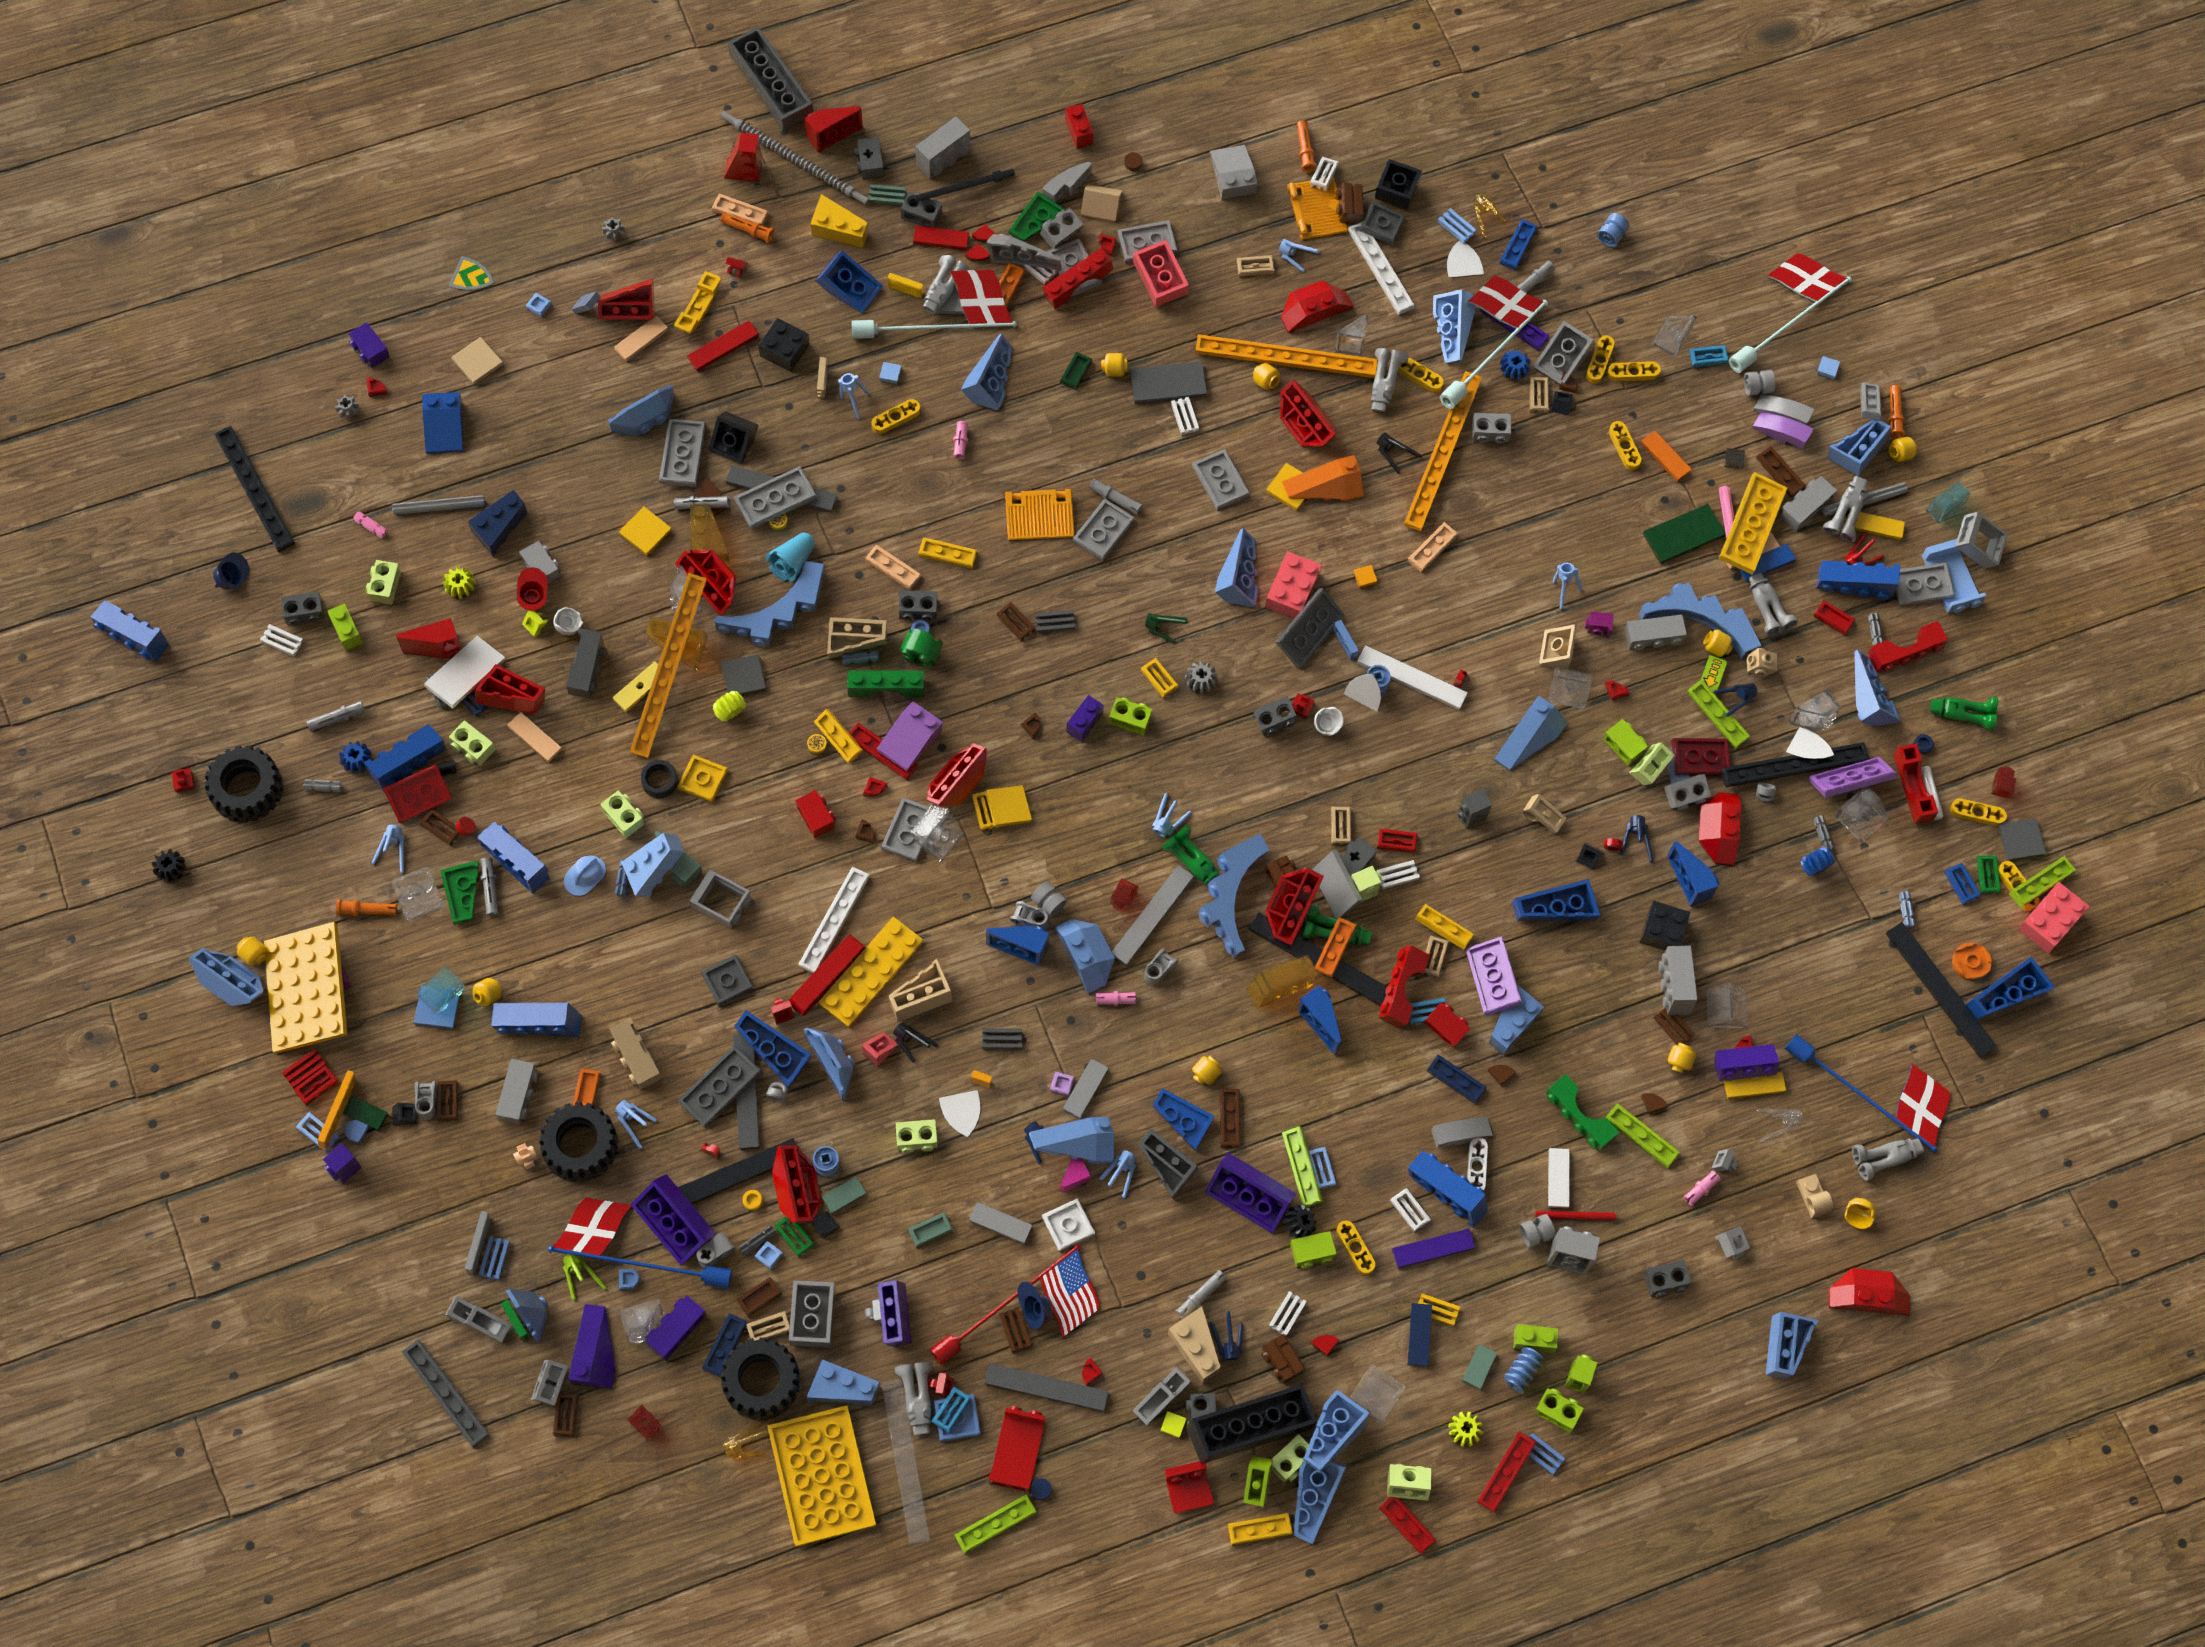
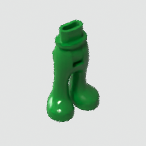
M1992 696L1984 703L1960 698H1932L1930 713L1938 714V717L1943 716L1949 720L1979 724L1986 730L1994 731L1997 721L1995 713L1998 707V697ZM1965 710H1970V711H1975V712H1979V713H1984V714H1987V715L1972 714V713L1966 712Z
M1187 824L1161 848L1165 852L1175 855L1196 878L1203 881V884L1206 885L1212 879L1220 876L1218 874L1219 871H1215L1216 867L1213 862L1190 839L1191 828ZM1181 846H1183V847L1193 856L1194 859H1192V858L1182 849Z
M1312 903L1307 916L1303 938L1322 937L1329 939L1332 930L1317 925L1334 928L1338 919L1319 913L1318 906ZM1357 925L1349 944L1368 946L1372 931L1364 930L1363 926L1360 929V926Z

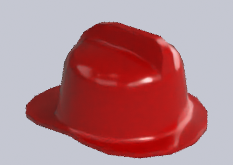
M530 567L523 570L518 576L517 602L525 610H538L546 603L548 582L542 570Z

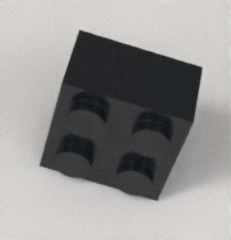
M1388 159L1376 188L1375 199L1408 210L1419 185L1422 170Z
M777 318L758 345L760 357L792 372L810 345L809 334Z
M1653 900L1639 943L1666 951L1667 946H1681L1691 912Z

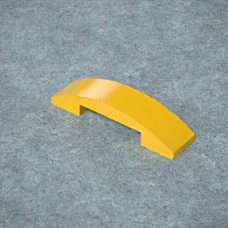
M704 272L697 284V291L684 313L681 312L674 328L689 334L697 328L717 293L722 277Z

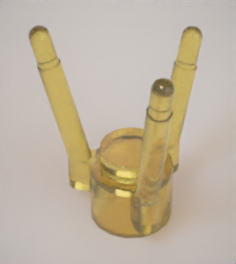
M1480 193L1473 200L1475 203L1473 209L1476 213L1482 238H1485L1479 210L1485 212L1491 209L1503 222L1505 218L1494 207L1486 193Z
M759 1422L723 1441L726 1456H733V1459L764 1456L765 1452L739 1453V1451L743 1450L741 1444L767 1434V1431H763L741 1440L739 1439L760 1427L762 1423Z

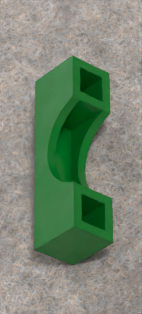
M848 671V697H868L870 694L879 691L897 692L904 697H924V671Z
M1565 1074L1548 1088L1546 1092L1547 1099L1552 1105H1556L1561 1110L1560 1113L1566 1120L1569 1119L1574 1124V1129L1580 1135L1583 1134L1586 1137L1589 1146L1600 1152L1618 1136L1619 1131L1607 1118L1591 1119L1579 1111L1576 1104V1094L1579 1087Z

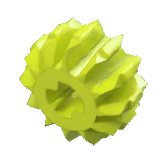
M457 566L456 571L449 569L450 574H444L445 580L443 581L446 593H451L453 598L458 595L462 599L464 594L469 597V591H474L473 585L476 583L473 573L471 571L468 572L465 567L460 570Z
M731 691L721 696L714 703L713 710L721 721H728L745 709L746 703L741 694L737 691Z
M1460 1412L1459 1418L1457 1416L1452 1417L1454 1423H1449L1448 1427L1453 1429L1449 1432V1436H1456L1453 1440L1454 1443L1461 1440V1447L1465 1445V1442L1471 1447L1473 1441L1479 1442L1478 1436L1483 1435V1431L1479 1428L1483 1424L1481 1422L1476 1423L1479 1418L1477 1415L1472 1419L1471 1412H1468L1466 1417L1463 1412ZM1464 1425H1466V1428H1470L1468 1433H1465L1466 1430L1462 1431Z

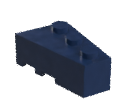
M512 490L468 521L471 532L492 557L496 554L499 546L507 540L506 537L517 527L527 514L526 506L518 494Z

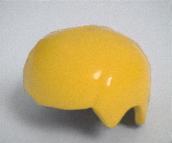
M1855 1198L1849 1201L1844 1217L1851 1226L1857 1229H1867L1872 1226L1875 1220L1876 1208L1870 1201L1864 1198Z

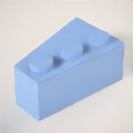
M662 833L621 862L635 896L650 897L657 883L660 884L662 882V877L667 870H671L682 856L684 849L678 835Z

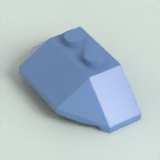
M672 385L656 390L617 413L615 417L608 420L610 430L612 432L638 436L647 433L656 425L663 424L669 418L675 396Z
M1070 919L1054 926L1087 993L1090 994L1105 987L1115 957L1099 926L1075 919Z
M202 948L189 957L191 966L200 984L230 1006L251 1003L263 994L260 976L230 955Z
M805 1028L804 1035L842 1101L845 1100L854 1074V1061L850 1055L846 1056L843 1051L845 1049L841 1039L837 1040L834 1034Z

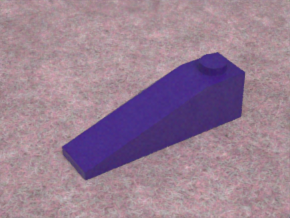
M585 1304L572 1358L569 1381L572 1385L612 1389L616 1369L606 1307Z

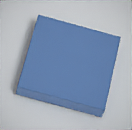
M421 986L414 1024L454 1029L461 991Z
M974 1394L968 1395L971 1397V1400L950 1433L938 1426L940 1442L981 1435ZM953 1397L951 1399L948 1406L939 1418L940 1422L943 1420V1418L945 1417V1415L947 1414V1412L949 1411L950 1407L952 1406L957 1397ZM963 1397L945 1425L948 1426L951 1420L953 1419L954 1415L956 1414L961 1404L965 1400ZM945 1399L934 1401L935 1413L938 1412Z

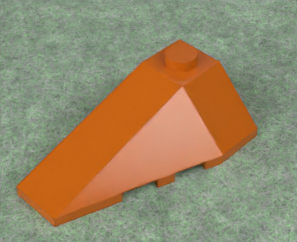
M1355 455L1334 460L1282 482L1288 498L1291 499L1323 498V500L1340 499V501H1349L1364 496L1361 470Z

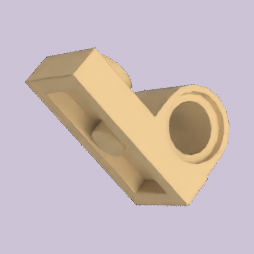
M1540 794L1532 796L1522 811L1527 819L1533 822L1540 821L1552 833H1557L1566 820V817Z
M1816 1174L1796 1181L1811 1219L1832 1211V1198L1827 1191L1823 1192Z

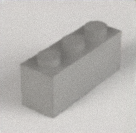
M1822 476L1817 480L1812 479L1806 486V490H1800L1792 502L1788 501L1782 507L1783 512L1780 518L1796 532L1817 514L1823 506L1827 505L1837 492Z
M1682 615L1627 621L1624 628L1628 648L1642 650L1645 647L1652 646L1659 648L1668 644L1673 646L1680 645L1687 636Z
M511 1059L495 1114L499 1121L521 1125L522 1120L526 1119L528 1114L527 1102L531 1101L533 1096L532 1084L538 1078V1070L534 1063Z

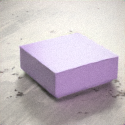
M1055 1071L1050 1092L1069 1097L1074 1076Z

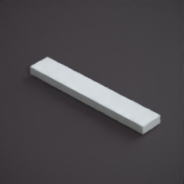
M1363 221L1348 227V232L1396 313L1400 315L1414 309V303L1375 238L1359 231Z
M1366 645L1357 661V664L1368 669L1374 665L1385 666L1390 672V679L1457 710H1460L1468 693Z
M855 867L851 868L800 960L798 967L813 974L823 963L870 877L869 874Z

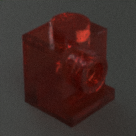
M1999 767L1994 776L1991 794L2008 799L2011 798L2015 792L2014 786L2016 783V778H2014L2015 771L2012 768Z
M1121 878L1111 896L1110 904L1116 910H1125L1126 906H1130L1135 896H1137L1139 886Z
M643 1405L627 1419L629 1424L646 1440L649 1437H655L660 1431V1422ZM645 1419L649 1421L648 1425H641Z

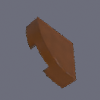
M1563 371L1562 379L1567 372ZM1570 376L1565 384L1563 382L1560 383L1559 389L1577 393L1578 385Z
M1036 712L1021 723L1022 728L1032 739L1036 737L1040 728V721Z
M862 819L855 838L874 844L875 835L873 828L866 820Z
M1495 1065L1488 1069V1072L1500 1086L1516 1074L1515 1070L1506 1065Z
M1644 1093L1641 1095L1648 1114L1665 1109L1668 1106L1656 1094Z

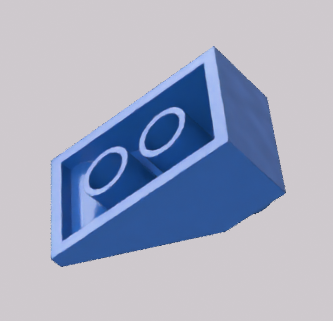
M843 250L833 257L815 280L828 293L860 313H863L883 287L880 282Z
M460 392L422 394L426 454L463 452V402Z
M1678 841L1674 842L1667 858L1690 907L1712 899L1719 885L1717 876L1712 873L1707 865Z
M1032 926L987 928L986 945L1040 966L1049 947V933L1044 928Z
M1318 985L1300 999L1297 1011L1331 1052L1336 1055L1341 1039L1330 999L1331 996L1326 989H1322Z

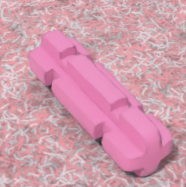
M357 512L354 516L355 522L362 524L364 528L373 534L376 533V536L379 538H384L387 534L386 528L379 526L377 522L368 516L365 517V514L362 512Z

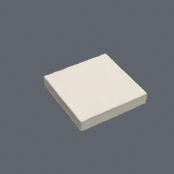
M1078 1198L1042 1215V1219L1059 1252L1095 1235Z

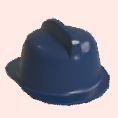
M229 553L219 563L213 573L216 588L220 587L225 590L237 589L249 575V565L241 554Z
M1021 1282L1017 1293L1026 1321L1031 1328L1039 1329L1044 1321L1052 1318L1051 1302L1048 1297L1038 1293L1030 1282Z

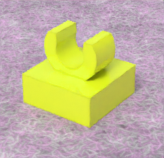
M534 610L527 612L522 623L533 637L539 635L542 628L548 622L547 619L543 620L541 618L542 614L540 612L536 613Z

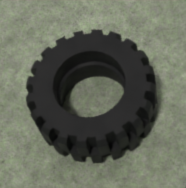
M247 745L245 748L235 746L234 750H224L225 754L222 756L218 754L215 757L216 761L209 764L208 768L210 771L205 773L206 781L204 782L206 794L216 811H219L225 818L229 817L231 821L236 822L239 819L241 823H247L248 819L257 821L259 816L263 815L265 817L268 815V810L275 809V802H279L282 797L280 792L283 791V779L271 756L259 748L254 750L252 746ZM248 771L260 774V784L251 794L235 797L227 793L228 784L236 775Z
M575 1102V1106H571L570 1103L564 1104L565 1108L562 1110L559 1107L555 1109V1115H549L545 1119L547 1124L541 1127L542 1135L539 1136L542 1156L550 1170L554 1174L557 1173L564 1180L569 1178L571 1182H576L577 1179H581L582 1182L588 1181L587 1178L591 1176L595 1179L599 1177L598 1173L600 1171L605 1173L608 1170L607 1165L612 1164L615 1160L614 1154H617L618 1137L610 1117L607 1114L605 1115L601 1108H594L593 1104L587 1103L586 1106L582 1102ZM583 1126L595 1131L597 1144L589 1154L573 1158L566 1156L560 1148L561 1139L572 1128Z
M759 1337V1340L756 1341L753 1338L748 1339L746 1344L741 1342L737 1345L735 1351L731 1350L729 1352V1358L724 1360L722 1365L721 1385L730 1406L734 1410L736 1409L740 1415H747L750 1419L756 1420V1417L767 1420L768 1416L773 1415V1417L779 1416V1412L782 1410L785 1412L789 1408V1404L795 1401L796 1393L799 1392L800 1373L795 1357L788 1351L786 1346L778 1344L776 1340L771 1339L767 1341L766 1338ZM759 1361L774 1364L780 1374L777 1388L765 1396H752L748 1394L741 1383L744 1370L749 1365Z

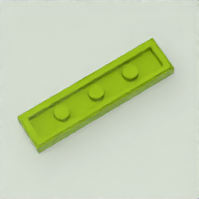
M1702 679L1687 690L1688 695L1722 735L1728 739V742L1734 749L1751 737L1733 715L1725 716L1729 710Z
M2063 856L2011 890L2009 895L2022 908L2053 888L2058 882H2062L2074 874L2077 870Z
M1618 1103L1605 1117L1617 1130L1667 1169L1680 1154L1677 1149Z
M1298 1126L1282 1132L1302 1205L1308 1208L1324 1202L1303 1128Z
M1026 1494L954 1536L963 1553L966 1554L1037 1514Z

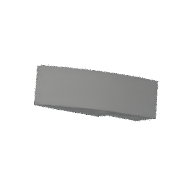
M1092 163L1079 164L1060 173L1042 188V194L1055 203L1063 194L1071 197L1092 173Z
M1761 394L1753 410L1758 413L1764 412L1783 416L1807 425L1815 409L1786 398Z
M1487 1117L1435 1125L1431 1129L1437 1149L1450 1145L1457 1146L1469 1143L1475 1138L1485 1139L1493 1136Z
M457 1296L454 1297L444 1315L501 1343L511 1326L505 1320Z
M1180 1366L1176 1367L1134 1408L1133 1412L1148 1425L1193 1380Z

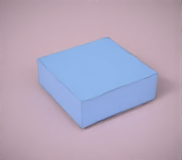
M535 293L527 303L526 309L542 317L552 303L540 294Z
M1823 356L1817 374L1834 379L1840 361Z
M883 362L879 381L897 384L901 365Z
M767 1241L754 1257L771 1270L782 1257L783 1252Z

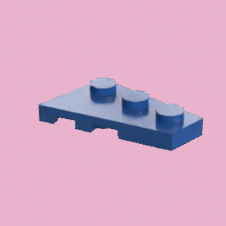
M1163 1088L1153 1103V1108L1196 1151L1212 1123L1214 1115Z

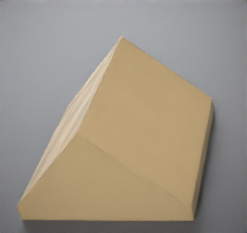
M1087 184L1084 189L1080 216L1116 222L1122 190Z
M1577 625L1545 630L1540 665L1568 670L1572 660Z

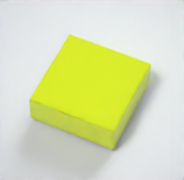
M1167 1411L1160 1432L1180 1438L1187 1418Z

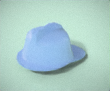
M591 855L578 859L565 875L564 886L566 890L575 896L587 894L605 876L606 867L604 862L600 858Z

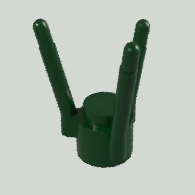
M1148 613L1145 627L1150 628L1149 633L1156 634L1173 644L1176 641L1157 631V628L1161 629L1163 621L1188 623L1185 617Z

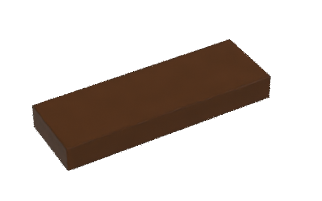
M1772 446L1757 455L1756 459L1773 479L1787 487L1786 493L1790 498L1806 488V485Z
M1220 1089V1148H1240V1089Z

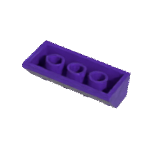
M1229 1152L1220 1161L1205 1190L1206 1194L1272 1234L1297 1194Z
M667 1174L653 1180L630 1204L681 1266L694 1257L700 1247L717 1235Z

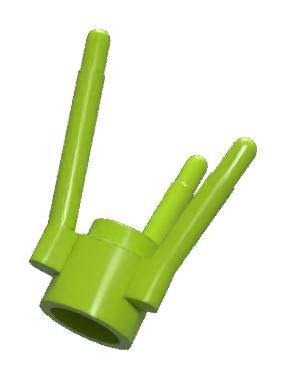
M568 1254L563 1258L565 1264L563 1269L566 1273L573 1301L576 1300L570 1272L572 1274L576 1273L579 1281L583 1282L584 1279L580 1273L582 1266L603 1290L607 1289L586 1264L583 1257L579 1258V1256Z

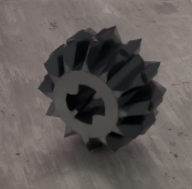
M169 849L167 853L161 850V856L155 855L156 861L152 862L154 875H157L159 880L164 879L168 883L171 878L177 881L176 876H183L182 870L186 869L185 864H183L185 862L184 857H180L181 854L178 851L173 853L172 849Z
M1304 1205L1290 1207L1288 1212L1284 1214L1286 1219L1282 1223L1287 1226L1284 1231H1290L1289 1236L1296 1239L1312 1235V1232L1316 1230L1314 1225L1317 1221L1313 1219L1315 1214L1310 1213V1208H1305Z

